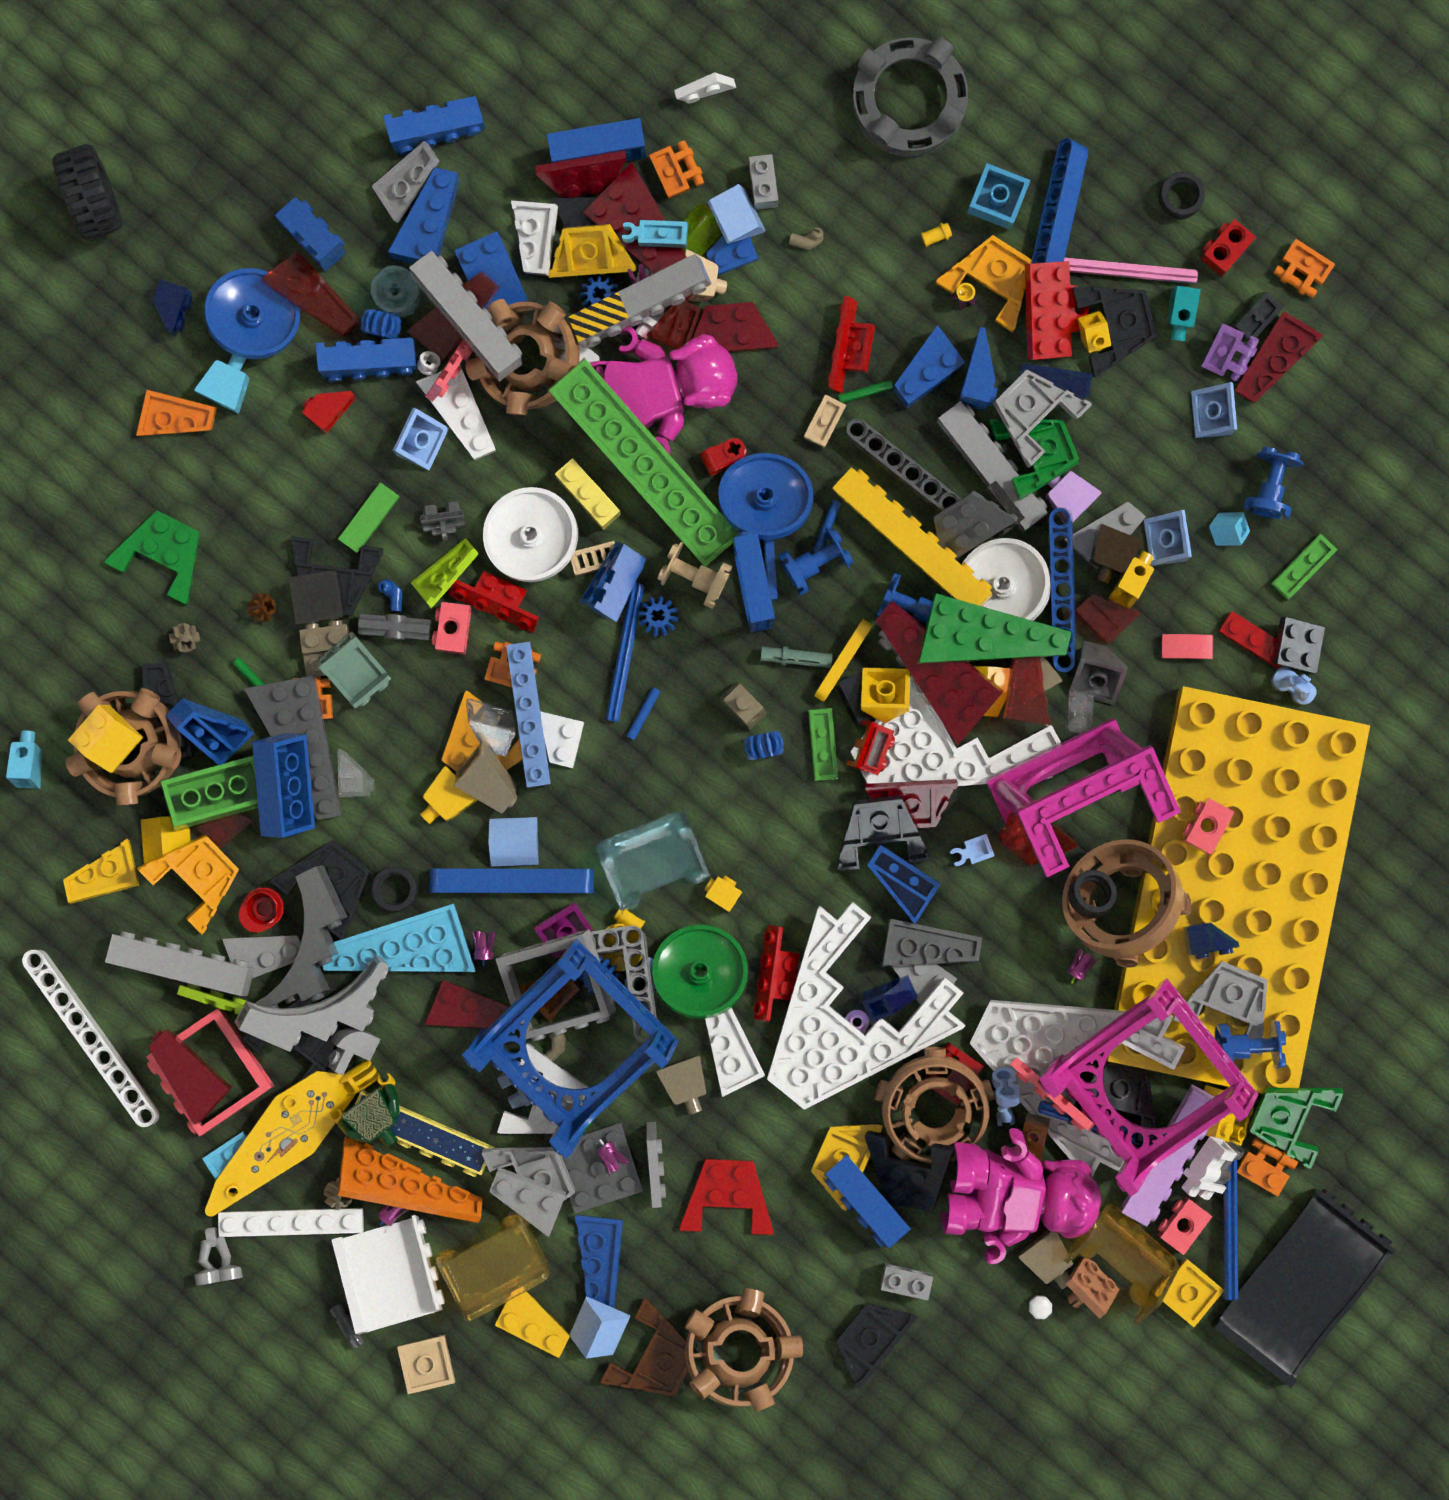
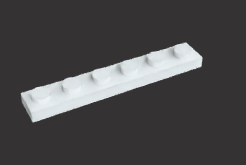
M363 1208L219 1212V1237L363 1233Z

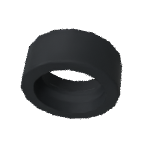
M1176 172L1170 175L1162 184L1158 195L1159 204L1163 212L1175 219H1187L1195 215L1202 206L1205 198L1204 185L1192 173ZM1177 182L1187 183L1195 191V201L1186 209L1176 208L1168 199L1169 189Z
M397 866L381 870L375 876L371 886L375 902L381 908L392 912L403 911L410 907L418 894V884L414 875L407 869ZM391 875L402 876L409 886L407 897L399 903L388 902L381 894L382 882Z
M1087 870L1079 874L1070 885L1068 892L1069 903L1081 916L1098 918L1106 914L1116 902V885L1104 872ZM1090 881L1102 888L1105 893V902L1101 906L1094 907L1083 900L1080 895V886L1083 883Z

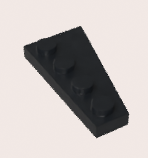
M142 664L143 688L157 694L160 697L159 701L170 711L178 703V698L168 664ZM144 730V743H145V742L148 741V738H147V734H146V732H145V730ZM180 732L181 758L194 757L189 739Z

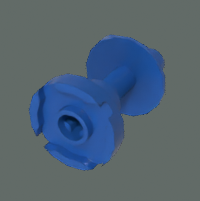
M1263 447L1262 451L1257 453V457L1272 463L1267 482H1262L1258 497L1245 498L1243 508L1248 511L1251 507L1253 508V514L1272 519H1281V515H1284V519L1288 520L1292 508L1281 503L1285 490L1281 486L1285 467L1300 468L1304 463L1299 460L1300 455L1297 453L1286 452L1285 455L1276 453L1277 450L1274 448Z
M825 528L831 544L812 555L806 552L794 560L787 551L778 555V559L782 561L780 563L793 587H798L797 593L800 596L809 592L805 580L819 573L818 567L837 556L844 566L850 569L853 559L847 550L845 551L841 548L839 543L842 542V539L836 529Z
M894 573L889 585L893 589L888 587L883 599V603L886 605L881 604L876 617H879L890 602L893 601L903 610L912 613L914 619L927 624L932 601L924 597H920L918 601L895 591L901 575ZM942 593L943 596H947V597H950V598H951V596H949V595H947V594H945V593Z
M1271 1021L1269 1038L1249 1039L1247 1034L1231 1035L1227 1023L1216 1025L1214 1038L1232 1061L1236 1059H1249L1251 1053L1271 1052L1276 1069L1286 1067V1057L1282 1053V1045H1286L1285 1031H1281L1279 1021Z

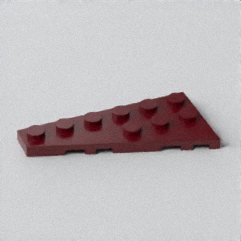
M632 162L584 211L585 216L595 225L610 224L626 251L648 270L652 267L651 272L653 274L687 258L682 248L639 246L638 239L631 243H626L622 240V235H630L632 232L631 230H624L623 223L630 222L635 226H640V220L666 221ZM692 295L686 297L685 301H687Z
M891 601L876 621L958 745L1001 696L1003 690L967 661L917 664L926 628L895 602Z

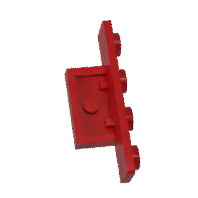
M844 296L843 303L840 305V322L836 328L837 339L835 349L832 351L833 363L831 372L828 375L829 388L837 393H842L846 371L867 372L875 330L873 324L854 323L858 303L850 296Z
M484 571L475 588L459 580H456L449 588L448 594L458 601L470 604L476 609L514 624L522 630L534 633L539 617L519 608L526 596L527 590Z
M767 925L764 933L763 955L760 959V976L757 981V997L753 1007L755 1020L769 1022L773 998L790 1000L795 986L800 953L780 951L783 927Z

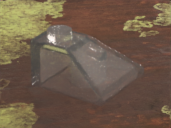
M467 698L468 723L478 742H486L496 756L502 755L506 757L516 733L512 710Z

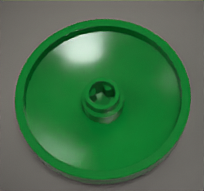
M709 925L687 926L669 935L659 946L652 966L653 983L660 999L672 1011L693 1019L712 1018L728 1011L742 996L748 979L747 959L740 944L724 930Z

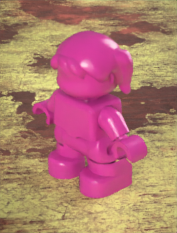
M627 326L621 329L622 332L620 334L631 335L632 341L627 346L621 345L619 352L630 354L635 351V356L643 362L597 361L590 364L647 429L653 424L661 422L657 432L659 437L655 438L671 455V448L668 443L669 441L673 442L683 428L684 404L695 408L711 409L713 407H725L731 401V396L735 391L738 381L733 358L722 345L717 343L713 336L701 334L691 339L680 349L670 352V358L677 360V370H674L670 359L666 357L664 350L660 346L644 339L639 341L636 331L631 326Z
M1011 1128L1009 1133L1012 1143L1017 1145L1011 1148L1006 1145L1001 1147L1003 1157L988 1149L983 1150L976 1144L954 1142L957 1159L956 1181L951 1180L950 1182L952 1192L965 1193L966 1195L948 1194L949 1212L941 1211L940 1213L944 1234L962 1235L966 1230L974 1229L986 1232L983 1233L986 1245H995L993 1248H987L984 1253L985 1261L989 1264H997L1004 1259L1006 1255L1005 1245L1010 1247L1026 1239L1030 1233L1037 1231L1040 1216L1043 1225L1049 1231L1060 1233L1067 1239L1082 1236L1097 1221L1101 1205V1192L1097 1182L1092 1178L1091 1167L1082 1160H1060L1054 1162L1044 1160L1041 1163L1038 1158L1027 1150L1023 1133L1015 1128ZM1043 1168L1051 1173L1045 1181Z

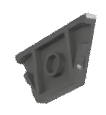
M973 490L934 516L937 538L939 539L938 545L943 549L948 547L958 558L1016 522L1018 517L1013 513L1011 515L999 508L998 504L986 500L982 495Z

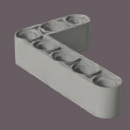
M636 926L592 931L591 935L598 955L623 951L628 990L641 1003H648L649 1011L657 1018L645 933ZM637 931L639 933V940L634 944L629 943V934ZM609 935H614L616 938V942L612 947H606L604 943L605 938ZM636 955H641L643 959L639 967H633L631 964L632 958ZM638 979H644L646 982V986L642 991L635 990L634 984ZM632 1018L635 1037L638 1041L644 1043L647 1039L641 1037V1030L643 1028Z

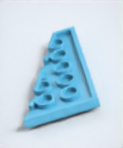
M455 904L336 941L334 944L339 954L332 957V962L323 966L324 971H364L376 954L387 962L388 971L476 972Z

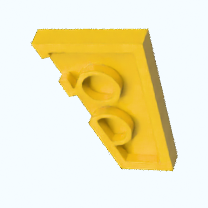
M129 839L121 842V845L113 850L102 854V857L93 863L85 865L63 879L68 903L72 904L140 886Z
M517 1281L495 1326L559 1358L570 1334Z

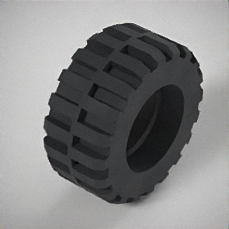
M83 144L55 154L52 158V164L67 209L81 237L90 241L119 231L123 226L120 209L106 171L94 147L90 144Z

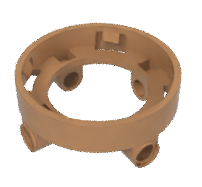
M1137 840L1111 841L1088 852L1071 870L1062 896L1065 919L1081 942L1095 953L1114 958L1118 966L1126 968L1136 967L1138 965V955L1160 944L1171 933L1180 915H1189L1191 913L1190 895L1183 890L1181 880L1174 867L1158 849ZM1153 861H1157L1162 867L1165 864L1169 873L1165 875ZM1099 862L1103 865L1097 870L1104 872L1108 876L1120 871L1125 876L1137 877L1141 876L1144 871L1157 881L1160 889V904L1154 918L1141 930L1128 935H1112L1096 926L1094 923L1096 918L1081 916L1073 909L1068 897L1070 885L1079 874L1090 870ZM1087 881L1080 886V895L1087 904L1096 907L1092 896L1098 885ZM1086 929V931H1087L1096 941L1091 940V939H1090L1091 937H1089L1083 930Z

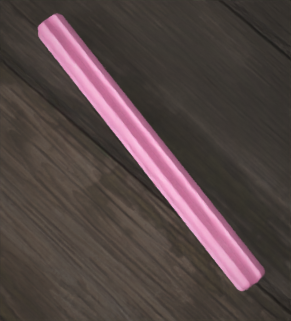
M1064 258V261H1069L1070 272L1190 284H1195L1198 278L1197 271L1191 269Z

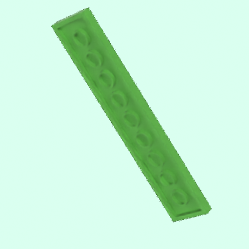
M585 357L548 389L705 567L733 543L734 537L738 536V532L727 523L722 513Z

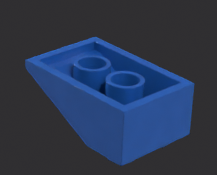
M497 231L454 250L481 309H486L488 305L499 299H505L508 305L528 301Z
M980 327L958 403L961 401L964 405L968 404L971 408L985 411L988 405L992 406L998 388L994 387L995 375L986 330Z

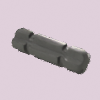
M339 1303L332 1307L330 1312L333 1318L337 1319L336 1323L345 1338L349 1339L347 1342L350 1347L355 1349L363 1344V1339L360 1335L355 1334L349 1315L344 1313L346 1310Z

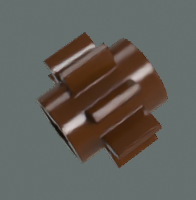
M269 593L252 594L253 600L247 601V613L254 618V622L270 621V615L276 613L275 601L269 597Z

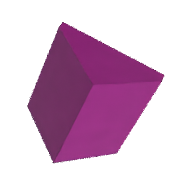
M575 902L534 927V930L543 942L590 929V932L593 931ZM566 949L556 951L551 954L555 959H557L558 957L564 954Z

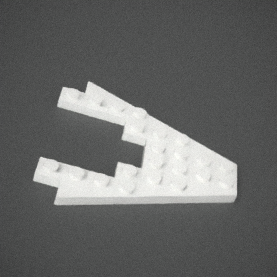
M911 675L909 711L887 723H883L878 719L874 722L894 730L895 742L893 747L887 750L885 756L887 764L884 771L880 772L878 776L861 770L860 772L867 784L957 779L958 787L987 784L986 779L1034 757L1061 742L1052 725L991 758H988L978 738L956 748L943 722ZM881 732L877 733L876 739L874 741L870 756L867 761V765L869 766L872 762L876 747L881 736ZM856 747L850 752L854 760H856L859 751Z
M853 901L838 919L834 918L821 906L817 908L767 1077L768 1081L804 1110L965 1027L962 1021L949 1012L962 996L963 991L945 977L899 1031L879 1017L868 1032L863 1034L829 1006L844 987L826 971L871 918L869 914Z
M991 1000L970 1044L993 1071L1009 1067L1016 1074L1017 1070L1010 1064L1017 1057L1041 1077L1056 1057L1061 1054L1067 1055L1126 1011ZM1172 1015L1162 1022L1158 1017L1122 1042L1123 1045L1173 1070L1185 1049V1046L1164 1036L1173 1018ZM1016 1076L1020 1091V1102L1030 1114L1050 1118L1047 1133L1070 1160H1082L1091 1167L1092 1177L1100 1162L1119 1172L1124 1164V1160L1114 1154L1111 1144L1106 1138H1103L1097 1131H1087L1086 1129L1080 1131L1075 1126L1067 1124L1066 1121L1039 1113L1038 1106L1040 1101H1047L1053 1104L1054 1102L1048 1096L1045 1099L1039 1096L1034 1091L1036 1086L1030 1081L1025 1083ZM1064 1089L1061 1095L1074 1105L1076 1099H1072L1066 1089Z

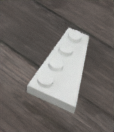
M461 368L455 379L450 378L447 382L449 388L443 397L437 396L431 403L473 459L477 460L496 452V449ZM441 372L416 381L425 394L428 393Z
M732 1008L718 1016L705 1019L722 1097L765 1076Z

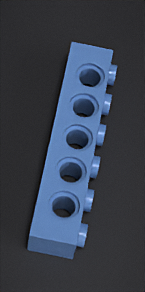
M530 642L506 645L527 787L551 784Z

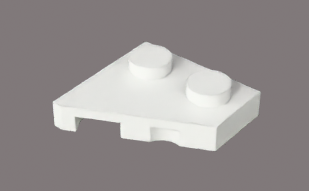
M540 712L549 762L573 768L584 722Z

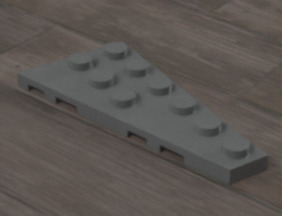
M315 675L245 688L244 690L271 737L284 733L307 734L314 815L317 820L341 816L340 800Z

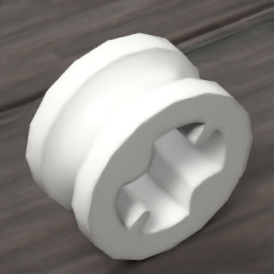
M423 352L417 362L418 370L425 375L435 374L440 365V358L434 352Z

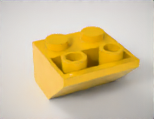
M1208 1085L1204 1089L1205 1092L1214 1097L1224 1091ZM1253 1106L1248 1116L1240 1122L1233 1113H1230L1207 1130L1206 1136L1221 1138L1225 1142L1231 1141L1242 1146V1142L1246 1137L1248 1122L1253 1113Z

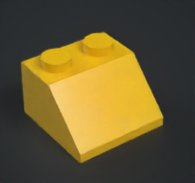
M99 704L68 741L86 758L108 772L113 773L143 737L110 705Z

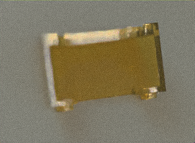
M512 1214L502 1220L503 1224L500 1226V1232L461 1253H458L457 1250L446 1249L435 1258L436 1264L466 1321L478 1318L541 1284L550 1276L547 1258L524 1218L519 1214Z

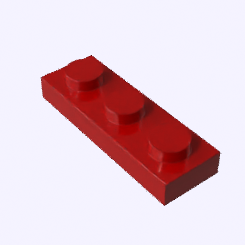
M1231 611L1218 632L1273 667L1281 668L1279 665L1272 664L1277 639Z

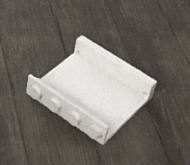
M414 1215L410 1219L393 1223L392 1226L387 1225L346 1238L332 1239L355 1334L360 1335L443 1310L442 1304H445L442 1290H437L435 1282L439 1280L435 1266L431 1267L429 1257L433 1256L430 1244L425 1243L423 1236L426 1233V1227L423 1219L419 1220L418 1216Z

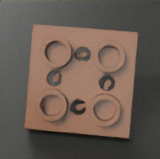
M1086 1255L1079 1260L1065 1283L1073 1291L1068 1296L1069 1303L1072 1304L1076 1300L1077 1302L1073 1304L1074 1308H1079L1085 1303L1099 1319L1107 1313L1120 1290L1115 1282L1108 1278L1099 1269L1098 1265Z

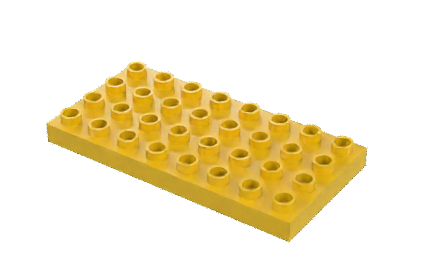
M1183 686L1178 690L1162 769L1181 812L1160 823L1155 820L1153 815L1148 844L1158 849L1176 870L1183 890L1190 895L1191 913L1189 915H1180L1171 933L1160 944L1138 955V965L1136 967L1122 968L1114 1010L1128 1011L1153 993L1158 984L1166 978L1186 1001L1220 961L1267 979L1263 1038L1270 1037L1271 1021H1279L1281 1031H1285L1286 1045H1282V1053L1286 1057V1067L1276 1069L1271 1052H1265L1261 1055L1251 1053L1249 1059L1233 1060V1063L1257 1093L1263 1094L1265 1088H1299L1370 725ZM1207 798L1234 811L1212 855H1207L1184 843L1183 839L1185 836L1182 835L1187 823L1193 822L1196 816L1193 812L1199 801L1203 802ZM1203 819L1201 829L1204 832H1209L1212 824L1208 819ZM1153 861L1165 875L1169 873L1165 864L1162 867L1157 861ZM1144 871L1140 879L1129 934L1135 933L1149 924L1157 913L1160 904V889L1157 881ZM1205 1005L1202 1006L1198 1016L1213 1037L1217 1024L1227 1023L1231 1035L1245 1034L1249 1024ZM1173 1019L1164 1036L1185 1046L1174 1070L1122 1043L1113 1049L1106 1060L1230 1086L1185 1027Z

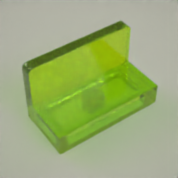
M699 203L683 221L688 223L687 246L683 249L702 256L721 235L722 232L709 207Z

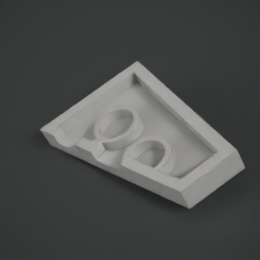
M425 141L372 185V188L390 216L397 223H399L429 178L434 167L439 163V159Z
M1126 502L1074 533L1073 549L1090 563L1098 525L1104 524L1131 535L1146 516L1131 503ZM1065 538L1063 541L1068 544V540Z
M299 936L222 939L230 962L233 963L234 959L248 962V967L255 968L252 979L294 963L301 945Z
M937 964L891 966L920 1005L944 977L953 984L957 980V978Z
M647 1122L652 1208L662 1207V1198H666L665 1184L660 1182V1176H664L663 1161L659 1162L658 1155L662 1154V1139H657L656 1122Z
M499 1167L489 1191L548 1237L566 1196V1192Z

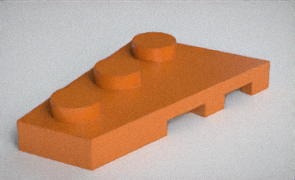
M146 390L136 436L211 431L217 407Z

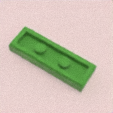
M380 482L338 539L358 554L361 551V546L366 544L400 496Z
M1320 533L1270 585L1288 601L1337 549Z
M832 708L808 710L814 781L838 779Z

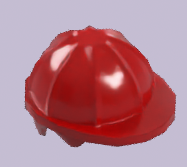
M257 888L251 891L241 904L238 913L240 923L251 932L265 931L281 920L284 913V902L279 893L270 888Z

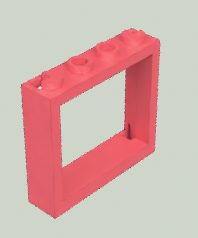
M217 1008L177 1036L184 1041L215 1020L259 1088L206 1124L199 1123L195 1125L152 1053L146 1056L149 1060L147 1063L149 1069L154 1075H159L162 1080L160 1083L166 1094L171 1093L175 1099L173 1103L175 1108L181 1115L185 1114L189 1120L187 1122L189 1129L193 1134L197 1133L199 1136L206 1134L275 1087L248 1045L242 1041V1036L226 1012L220 1008Z

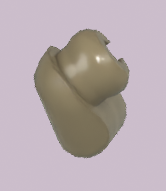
M552 1032L549 1033V1038L552 1040L551 1048L543 1055L547 1056L552 1062L565 1051L566 1037L564 1033L553 1036Z

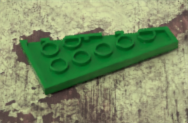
M934 594L917 664L1064 656L1067 654L1071 632L940 594Z

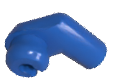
M381 580L378 584V589L390 599V611L402 612L401 588L391 580Z

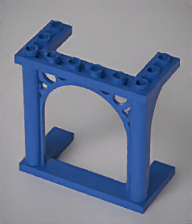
M576 938L568 946L562 957L487 1029L483 1028L477 1033L462 1056L467 1065L478 1072L491 1059L493 1066L497 1070L503 1071L509 1077L510 1083L514 1087L520 1088L526 1094L527 1100L531 1104L537 1105L543 1111V1115L548 1121L554 1122L557 1125L549 1142L557 1154H562L567 1158L573 1153L585 1128L651 1065L656 1063L662 1069L669 1063L679 1040ZM585 970L650 1037L603 1081L587 1088L570 1089L548 1081L536 1070L527 1052L526 1033L533 1015L570 979L575 981ZM516 1029H518L521 1033L519 1037L516 1035H509L510 1032L514 1034ZM510 1041L516 1042L520 1045V1050L510 1053L504 1048V1044ZM516 1058H522L524 1061V1065H521L520 1062L516 1060ZM533 1076H537L539 1078V1081H537ZM549 1091H555L558 1097L555 1099ZM564 1095H570L573 1099L574 1105L571 1110H566L562 1106L561 1101ZM584 1095L587 1098L581 1101L583 1104L580 1106V1099L578 1096Z

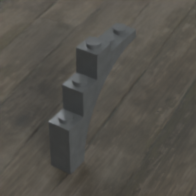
M315 866L295 876L302 894L304 908V932L300 949L291 969L282 982L267 996L254 1004L263 1007L279 1008L278 1005L283 1002L290 1004L298 999H301V1001L310 1000L313 1003L324 998L323 993L330 990L320 967L332 962V957L339 953L328 930L341 926V920L347 918V915L324 866Z

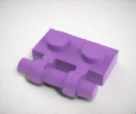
M1222 323L1201 367L1221 376L1224 375L1226 369L1233 371L1230 378L1234 381H1239L1241 375H1244L1248 369L1247 363L1257 351L1256 346L1259 340L1251 336L1247 343L1241 342L1244 335L1243 332ZM1235 351L1242 353L1238 361L1232 360Z

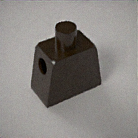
M1104 524L1098 525L1090 556V563L1099 567L1095 580L1108 584L1112 573L1117 575L1124 574L1144 540Z

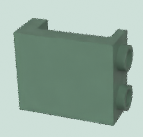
M353 632L349 633L315 661L319 669L326 674L354 709L367 704L371 699L370 696L376 691L384 690L389 684L388 681L391 680L389 674Z

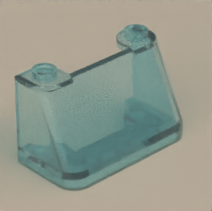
M675 812L606 839L597 846L601 864L621 911L637 907L641 900L640 894L683 877L688 882L699 883L710 876L684 812Z

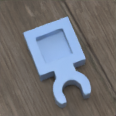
M987 834L963 842L966 849L954 848L949 851L950 854L959 853L961 855L960 861L955 862L954 866L964 864L968 858L971 864L994 857Z

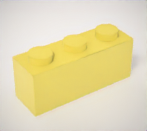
M573 458L555 473L557 480L603 530L621 515L620 510Z

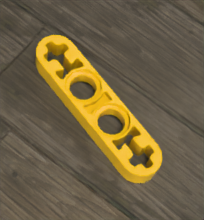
M862 619L814 696L825 702L873 624Z

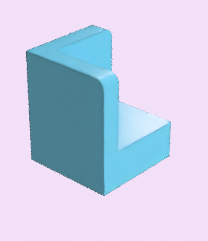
M1244 512L1218 513L1209 526L1217 546L1242 545L1250 532Z

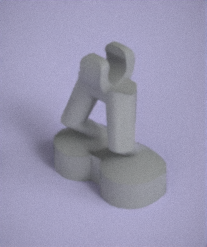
M216 1227L207 1228L205 1230L206 1240L201 1241L198 1263L205 1270L199 1271L194 1275L196 1286L243 1278L241 1267L230 1265L231 1255L225 1237L219 1238ZM215 1246L222 1258V1266L218 1270L213 1268L208 1262L211 1247Z

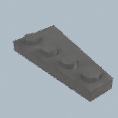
M889 919L881 967L978 962L982 937Z

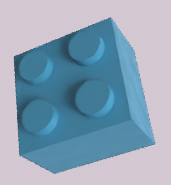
M987 163L967 213L1011 230L1031 180Z

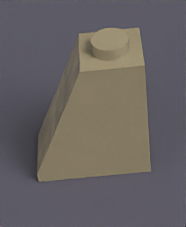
M482 741L456 772L454 786L502 814L507 807L511 808L516 802L517 784L488 744Z

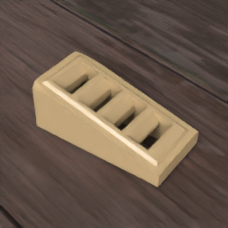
M612 541L575 551L571 558L575 576L580 577L598 571L602 563L599 564L596 552H601L604 562L607 557L605 549L609 548L611 550L615 542ZM588 554L592 555L594 561L593 566H590L587 558ZM578 557L583 558L585 568L581 569Z

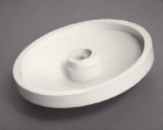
M527 487L506 494L493 505L484 523L483 542L489 559L503 574L518 581L537 582L556 575L569 563L577 546L578 527L573 512L558 495L542 488Z
M1011 538L994 539L975 548L963 561V563L965 562L974 570L972 575L977 580L983 578L992 587L990 591L993 596L983 607L1032 621L1044 610L1051 593V575L1045 560L1031 545Z

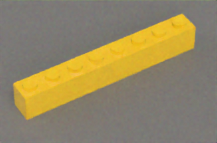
M851 467L833 487L834 492L952 598L983 607L993 596L990 591L992 588L990 584L983 578L977 580L972 575L974 570L965 562L962 565L955 560L957 555L948 547L943 549L937 544L939 539L930 531L925 533L919 527L922 524L911 515L908 518L902 513L904 508L897 501L893 500L890 502L885 497L887 493L879 485L876 484L873 487L868 482L869 477L861 469L855 471Z

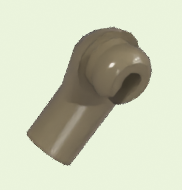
M813 228L812 232L806 236L792 233L789 244L810 250L821 244L824 238L823 231L820 228Z

